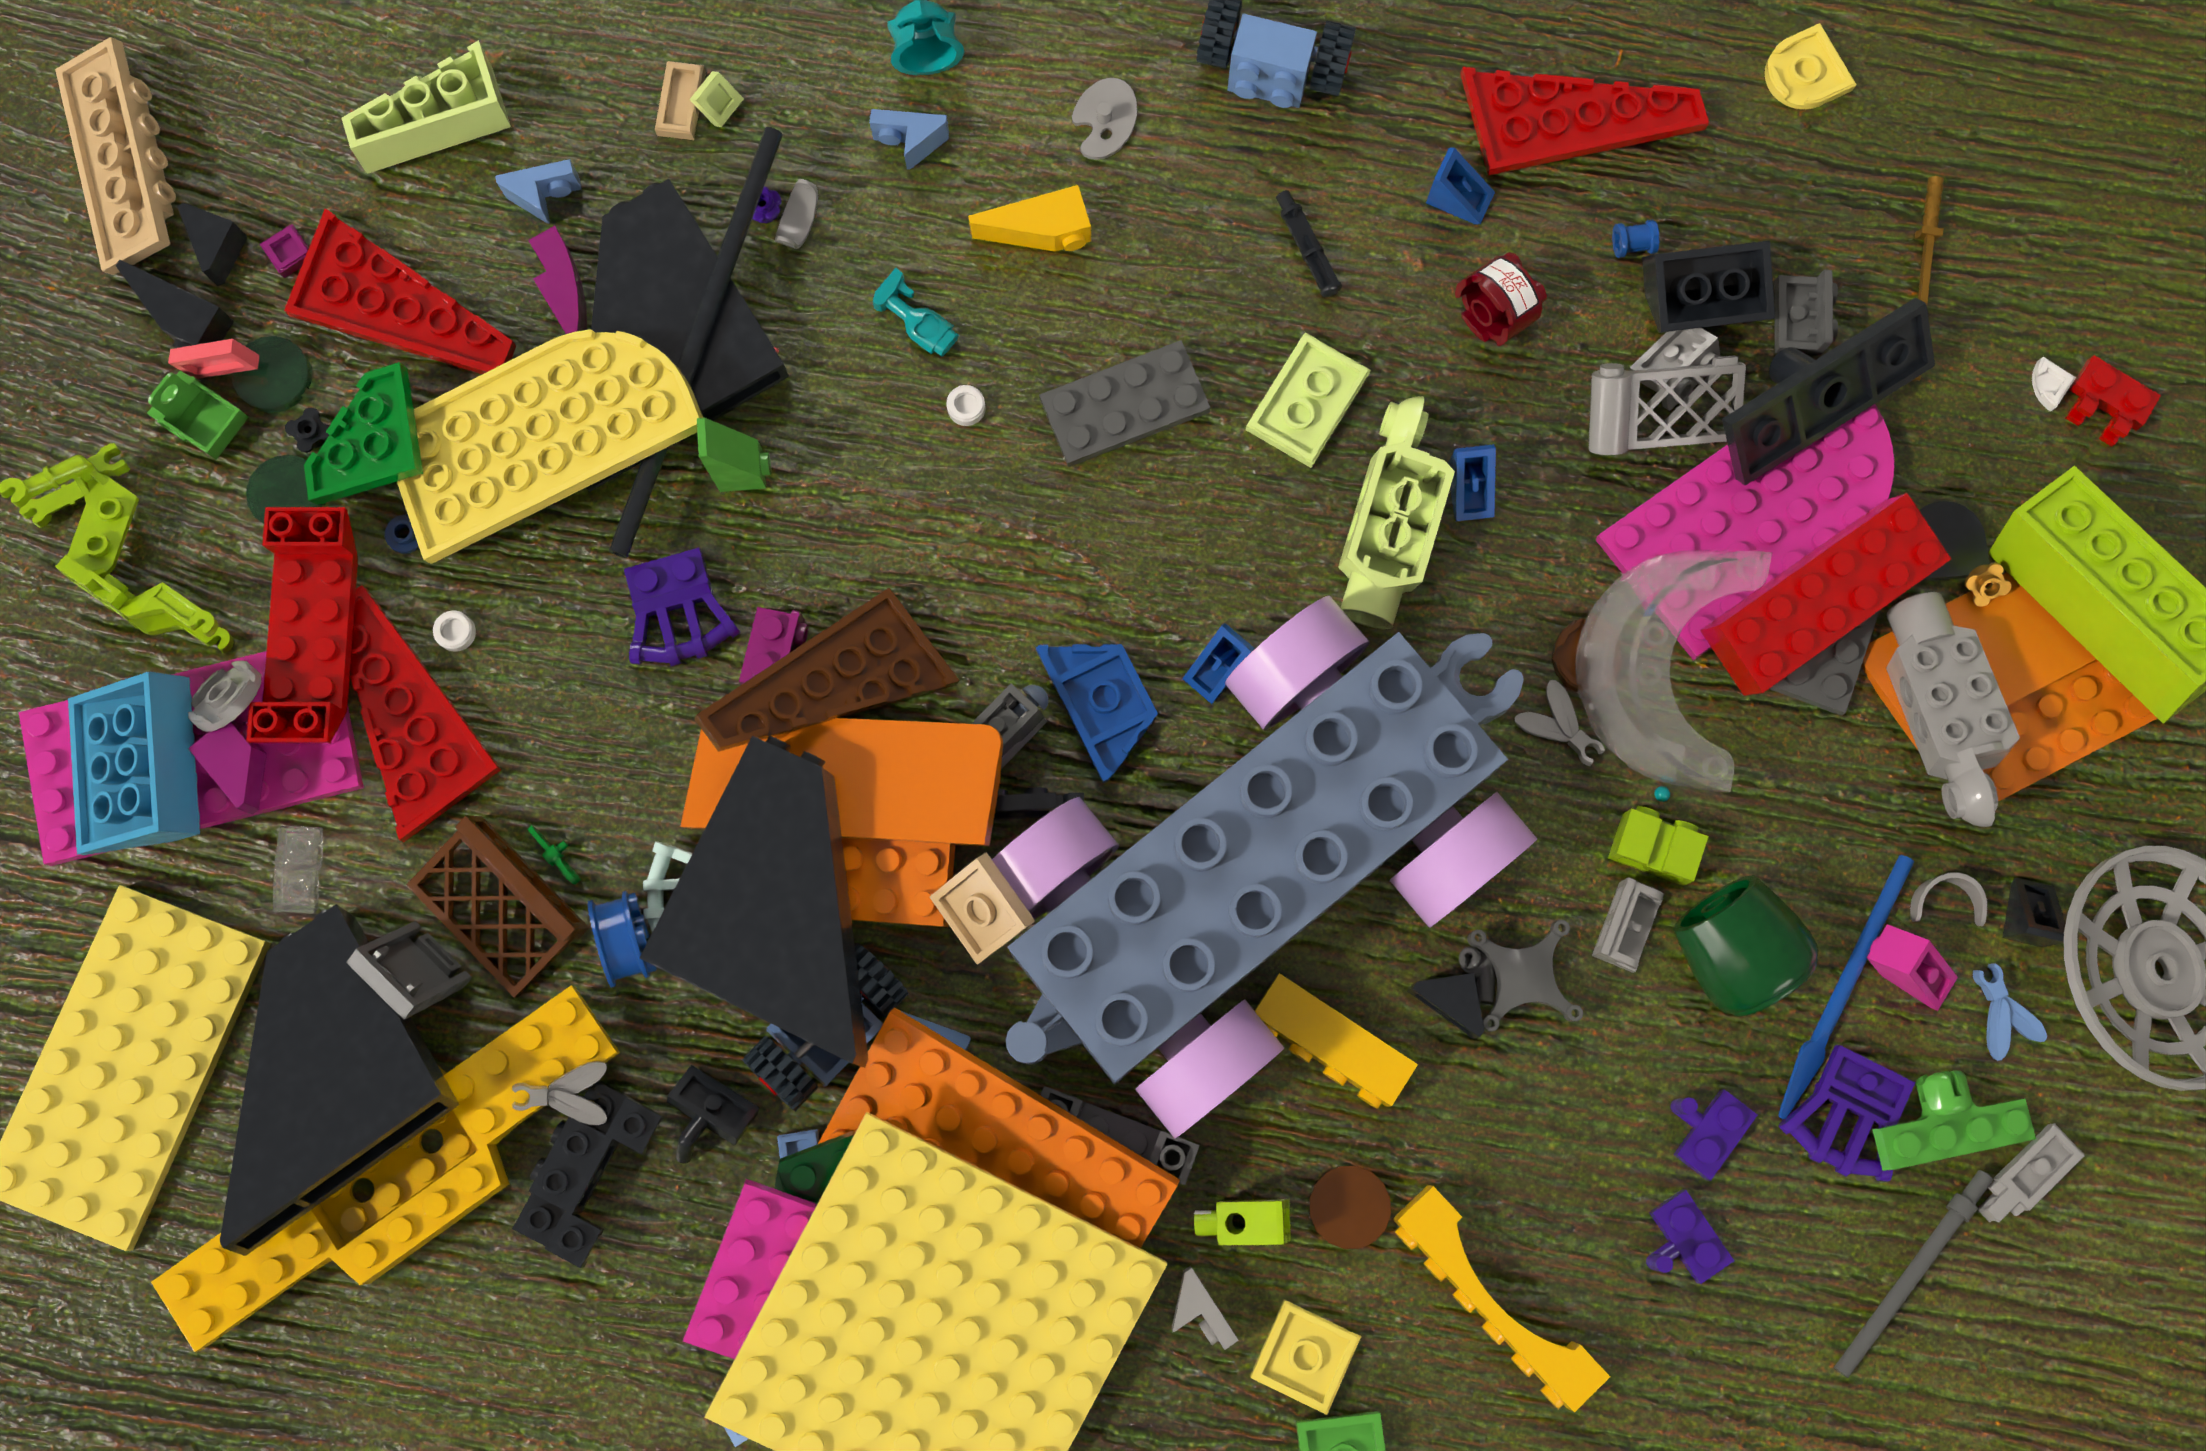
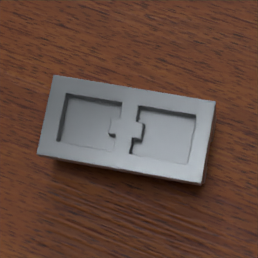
M1631 878L1619 882L1592 956L1632 973L1636 972L1640 956L1658 908L1662 903L1664 893L1636 882V880Z

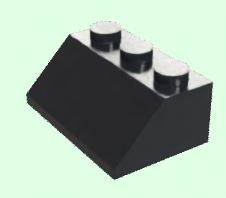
M1770 240L1642 257L1645 297L1659 333L1775 319Z

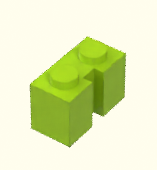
M1637 806L1636 810L1631 808L1623 813L1608 859L1682 886L1694 882L1709 836L1698 833V827L1689 822L1675 820L1674 825L1664 823L1659 818V812L1647 807Z

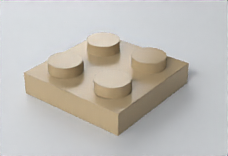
M987 852L976 858L930 896L934 905L977 965L1035 922Z

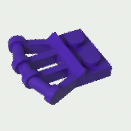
M700 548L624 569L632 606L636 614L633 641L629 651L631 664L642 665L643 661L670 663L671 666L679 665L682 659L697 656L698 659L707 657L710 650L729 636L735 638L741 633L714 598L703 553ZM705 601L721 623L703 636L695 604ZM684 607L692 641L677 645L669 611ZM658 616L665 647L646 646L649 617Z
M1835 1045L1819 1082L1815 1084L1814 1093L1795 1111L1790 1113L1786 1119H1783L1778 1127L1786 1135L1790 1133L1809 1153L1808 1157L1817 1163L1824 1161L1834 1166L1835 1171L1845 1177L1849 1174L1875 1176L1877 1181L1889 1182L1892 1178L1893 1170H1882L1878 1153L1876 1160L1858 1157L1873 1123L1878 1125V1128L1898 1123L1915 1082L1841 1045ZM1828 1100L1833 1104L1820 1134L1816 1138L1803 1122ZM1848 1110L1858 1115L1859 1118L1845 1150L1841 1152L1831 1147V1144Z

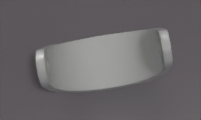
M798 179L781 217L775 242L799 249L806 241L815 218L818 203V190L812 182L804 179Z
M1947 873L1929 879L1916 889L1911 899V920L1919 922L1922 916L1924 898L1929 890L1939 882L1953 883L1962 888L1970 897L1974 907L1975 924L1977 926H1984L1986 922V894L1982 886L1974 878L1966 874Z

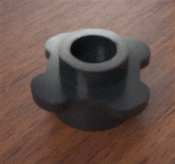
M306 408L301 417L296 420H290L285 425V432L289 436L294 437L297 441V448L304 453L321 447L329 436L326 433L329 425L321 421L319 418L320 412L315 408ZM307 427H311L310 433L305 432Z

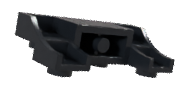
M601 1080L588 1088L584 1098L598 1104L606 1113L607 1121L600 1125H588L568 1117L567 1121L562 1120L557 1125L550 1139V1142L554 1145L547 1158L542 1157L535 1165L530 1175V1180L534 1181L529 1189L531 1195L512 1228L544 1245L545 1250L579 1268L585 1267L586 1259L604 1229L578 1214L583 1212L619 1143L641 1154H645L648 1149L646 1147L655 1130L665 1117Z

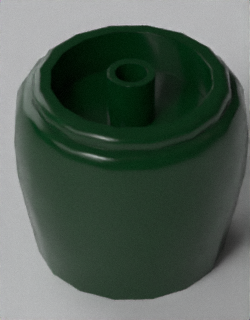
M1755 875L1742 877L1714 891L1684 913L1673 928V932L1691 971L1704 993L1718 1009L1726 1014L1732 1013L1736 1017L1757 1013L1779 1002L1807 981L1817 967L1819 950L1811 932L1800 918Z

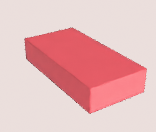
M227 339L170 349L168 364L191 377L194 376L196 379L258 369L260 355L234 339Z

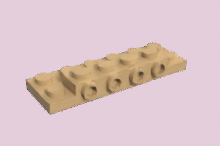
M109 37L56 68L55 71L102 272L115 275L120 272L116 267L119 259L134 265L170 245L165 219L174 215L171 203L176 200V195L173 188L166 182L163 169L168 166V161L164 153L158 148L155 135L160 132V128L155 118L149 113L147 102L152 98L151 91L142 80L130 75L123 43Z

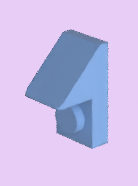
M871 109L870 127L873 140H879L886 145H898L900 142L905 143L904 157L907 169L909 170L949 139L947 115Z
M570 159L495 176L496 183L508 200L548 224L550 219L545 197H565L572 191L582 189L579 175Z

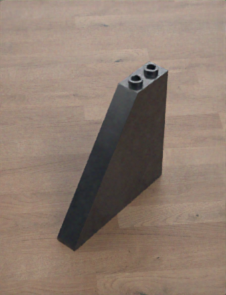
M670 179L662 183L651 184L641 195L628 202L623 201L616 204L609 213L602 216L591 330L595 333H616V331L639 337L664 353L677 366L717 255ZM731 278L691 384V389L703 418L712 421L789 377L783 361ZM642 460L586 487L587 490L591 492L640 464Z
M752 736L640 959L852 1064L865 1068L868 1062V1051L835 777L823 768L825 761L815 755L803 751L801 757L788 752L791 747L789 744L775 737L768 736L765 742Z
M337 904L330 909L318 913L314 920L298 931L286 935L278 945L267 951L220 1235V1243L224 1249L243 1256H247L459 1106L456 1097L412 1018L409 1017L403 1020L346 963L356 948L369 943L356 917Z

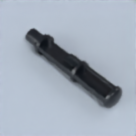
M1289 190L1282 191L1276 196L1282 209L1280 212L1281 218L1289 228L1302 254V259L1309 267L1321 291L1320 294L1326 298L1332 297L1341 290L1342 284L1338 281L1324 254L1323 247L1320 246L1307 221L1301 204L1295 203Z

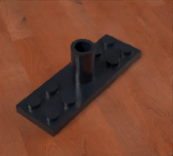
M1917 298L1912 299L1817 360L1793 347L1781 350L1773 358L1769 368V376L1777 385L1722 418L1735 479L1746 486L1933 368L1935 360L1926 303Z

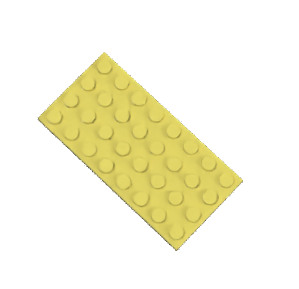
M119 885L0 1141V1201L121 1250L133 1251L271 943L129 887Z

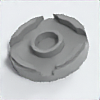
M234 661L231 663L234 668L227 672L223 668L219 671L217 670L200 686L191 702V706L195 709L188 712V718L202 731L212 732L226 726L248 707L261 685V674L247 661Z

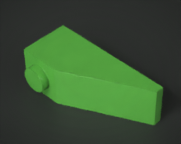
M697 418L699 458L719 492L766 488L765 476L772 473L769 452L763 451L758 439L707 418Z

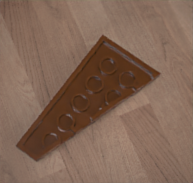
M887 588L696 714L694 720L719 752L748 744L752 736L761 740L766 739L768 736L773 737L835 718L845 717L956 686L960 680L891 589Z

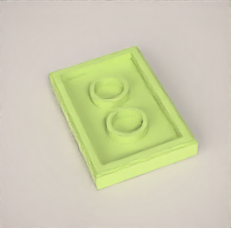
M1304 333L1246 425V431L1312 468L1365 383L1371 370L1311 335Z

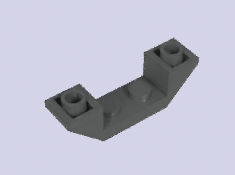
M1044 1086L1041 1093L1042 1097L1180 1179L1179 1183L1186 1185L1200 1145L1179 1137L1174 1138L1169 1133L1146 1126Z

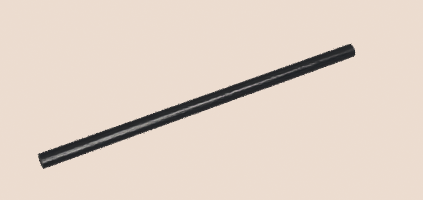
M765 127L677 364L690 387L783 137L779 130L772 127ZM668 447L642 459L609 549L610 553L622 558H628Z

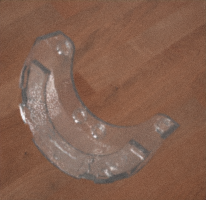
M1684 550L1656 556L1622 574L1594 604L1583 626L1577 647L1576 681L1578 694L1582 698L1585 711L1589 717V724L1597 737L1607 749H1610L1618 758L1628 764L1627 766L1646 777L1671 785L1709 792H1731L1734 775L1732 756L1725 749L1717 747L1699 735L1683 717L1671 688V656L1682 628L1703 606L1725 595L1756 590L1766 582L1771 562V552Z

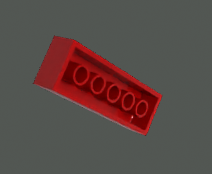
M1905 493L1884 500L1700 631L1744 696L1764 693L1950 561L1951 557L1909 494Z

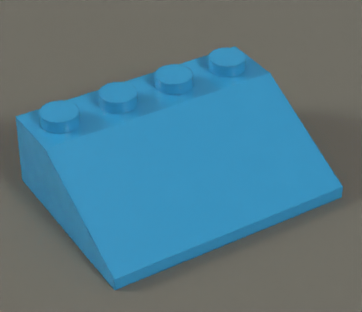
M146 672L68 698L77 855L168 843L200 834L195 757L188 749L195 742L193 723L188 718V712L192 711L189 677Z

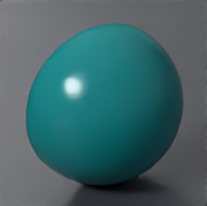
M1665 786L1656 788L1654 792L1655 798L1661 802L1667 801L1670 798V790Z

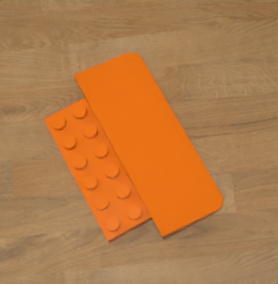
M2008 573L2003 574V577L2011 583L2010 591L2006 595H1999L1997 598L1991 599L1986 606H1977L1973 602L1974 594L1972 591L1946 603L1954 626L1976 631L2020 736V739L2008 755L1996 767L1983 769V772L1988 774L1994 782L1998 802L2158 719ZM1892 631L1868 644L1861 666L1880 699L1918 750L1886 669L1893 654L1899 647Z
M835 718L827 722L773 736L789 744L791 747L788 752L801 757L803 751L824 760L823 768L835 777L852 921L949 927V924L934 905L930 896L953 878L956 844L990 845L1003 753V739L999 731L985 724ZM701 729L680 827L690 829L706 828L748 744L718 752Z

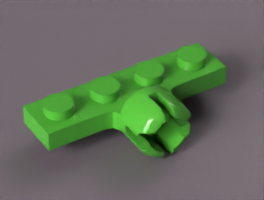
M1959 1070L1937 1072L1929 1077L1923 1075L1917 1079L1915 1084L1922 1108L1920 1118L1914 1121L1872 1129L1883 1171L1900 1169L2036 1139L2025 1098L1978 1107L1972 1101L1966 1075Z

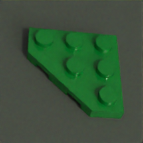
M398 362L363 374L356 385L359 391L348 408L342 406L326 430V433L329 434L327 440L317 454L311 453L304 464L308 501L315 505H320L423 474L408 368L402 363Z

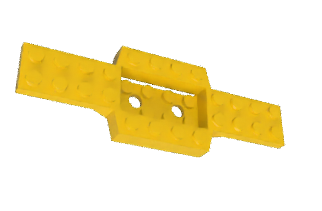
M571 985L448 1073L438 1065L459 1103V1106L247 1256L224 1249L220 1243V1233L151 1283L194 1352L202 1351L304 1277L332 1260L359 1285L370 1284L510 1184L496 1145L519 1124L545 1107L533 1106L524 1111L513 1109L512 1104L514 1102L524 1103L530 1096L525 1090H519L515 1093L512 1090L513 1085L526 1083L530 1086L547 1085L548 1088L552 1082L578 1066L593 1061L606 1063L620 1052L577 988ZM430 1129L438 1130L443 1136V1145L435 1153L426 1152L421 1144L423 1134ZM360 1178H367L374 1185L373 1196L366 1202L357 1201L352 1193L353 1185Z

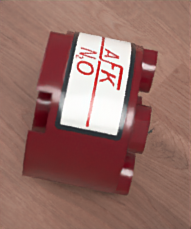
M1510 252L1503 256H1496L1457 284L1455 291L1456 298L1462 297L1466 310L1461 313V316L1470 330L1483 342L1488 341L1490 338L1495 340L1497 346L1503 345L1541 317L1542 302L1547 299L1544 286L1540 282L1533 280L1522 267L1519 257Z

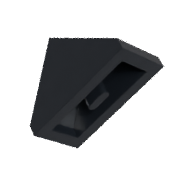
M186 203L177 205L202 272L217 286L225 284L247 239V235L231 220Z
M2014 877L2010 888L2002 938L2038 947L2064 943L2066 923L2054 886Z
M1474 973L1419 981L1412 984L1407 990L1408 993L1472 1039L1479 1038L1484 1032Z

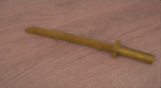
M1939 176L1928 178L1923 226L1915 232V239L1924 240L1918 299L1925 302L1926 305L1928 303L1934 242L1943 236L1944 228H1938V216L1940 214L1941 194L1943 191L1942 184L1944 183V178ZM1921 375L1914 380L1920 381Z

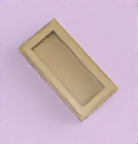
M667 61L655 125L657 136L694 140L699 109L689 99L705 81L706 70L704 65Z

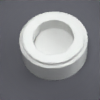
M962 385L953 389L948 395L946 402L950 418L958 425H974L985 414L986 406L983 394L977 388L970 385Z
M447 611L436 619L433 626V635L436 642L443 648L458 652L465 650L473 643L476 636V628L473 621L460 611Z

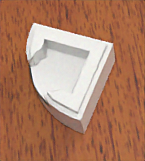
M2042 357L2035 364L2032 374V385L2035 395L2040 403L2051 412L2058 406L2076 377L2045 357Z

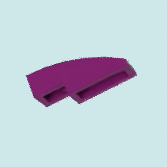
M553 226L528 240L546 272L533 278L565 334L588 330L587 307L580 275L564 239L556 226Z

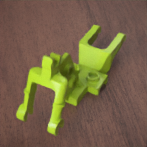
M115 443L102 447L96 455L87 459L78 454L52 467L46 466L43 468V471L23 481L18 478H8L0 483V495L3 498L12 496L11 502L20 508V514L25 519L33 517V523L39 528L48 525L53 513L70 505L75 506L78 501L85 498L86 505L69 552L55 567L71 582L99 600L113 613L116 612L136 629H140L148 635L185 630L209 647L221 639L217 647L222 653H227L231 650L234 643L233 637L227 630L218 627L215 617L208 611H204L163 582L135 596L128 591V587L110 575L117 564L139 502V498L110 478V476H120L130 470L129 465L124 459L119 460L115 464H109L111 458L122 453ZM71 479H74V480H75L74 482H72V483H70V484H68V485H66V484L61 485V488H60V489H58V490H56V491H53V492H51V493H49V494H47V495H45V496H43V497H41V498H39V499H31V498H33V497H35V496H37V495H39V494H41V493H44V492H46V491H48V490H50V489H52V488H54V489L59 488V485L62 484V483H64V482H67V481H69V480H71Z

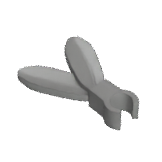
M1551 680L1546 688V698L1554 718L1538 713L1525 712L1515 716V723L1524 732L1554 741L1568 742L1567 744L1578 754L1580 761L1587 766H1591L1593 759L1586 756L1585 748L1593 747L1597 750L1598 754H1603L1605 751L1604 746L1601 742L1591 739L1581 729L1579 730L1576 714L1566 689L1556 680Z
M601 1061L587 1062L552 1082L548 1088L547 1085L530 1086L526 1083H517L512 1086V1090L515 1093L519 1090H525L530 1096L524 1103L514 1102L512 1108L524 1111L533 1106H546L548 1101L552 1108L579 1122L588 1125L604 1124L607 1121V1116L598 1104L576 1095V1093L598 1082L606 1072L607 1066Z

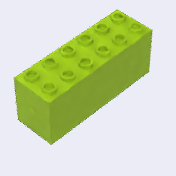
M2075 465L2014 510L1988 554L2164 724L2206 691V588Z

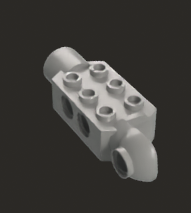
M1928 592L1909 597L1895 604L1887 612V618L1899 645L1886 667L1928 775L1947 779L1949 782L1942 786V799L1948 815L1952 819L1962 818L1975 826H1992L1995 819V810L1998 806V795L1994 782L1988 774L1983 772V769L1996 767L2008 755L2020 739V736L1976 631L1954 626L1940 593Z

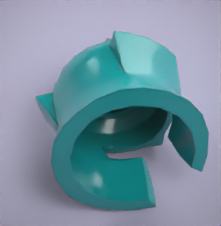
M914 0L899 10L895 19L887 22L888 30L895 42L891 55L893 67L908 75H930L949 70L957 65L963 58L965 51L963 45L954 34L955 13L947 12L938 3L927 0Z

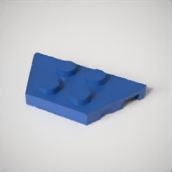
M1073 644L1072 647H1048V645L1035 647L1103 784L1108 782L1158 717V713L1122 644H1103L1100 647H1091L1088 644Z

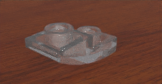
M281 826L279 828L274 867L273 912L315 913L319 909L318 870L323 866L322 827Z

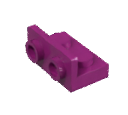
M757 607L739 678L741 685L807 641L809 625L805 624V619L800 611L792 610L790 614Z

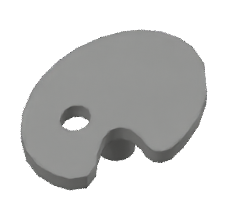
M1118 78L1099 80L1086 89L1079 98L1073 111L1072 123L1075 126L1089 125L1093 129L1080 147L1084 157L1093 160L1108 158L1117 153L1129 140L1136 124L1137 101L1134 91L1125 81ZM1104 131H1111L1112 136L1109 139L1101 138V134Z

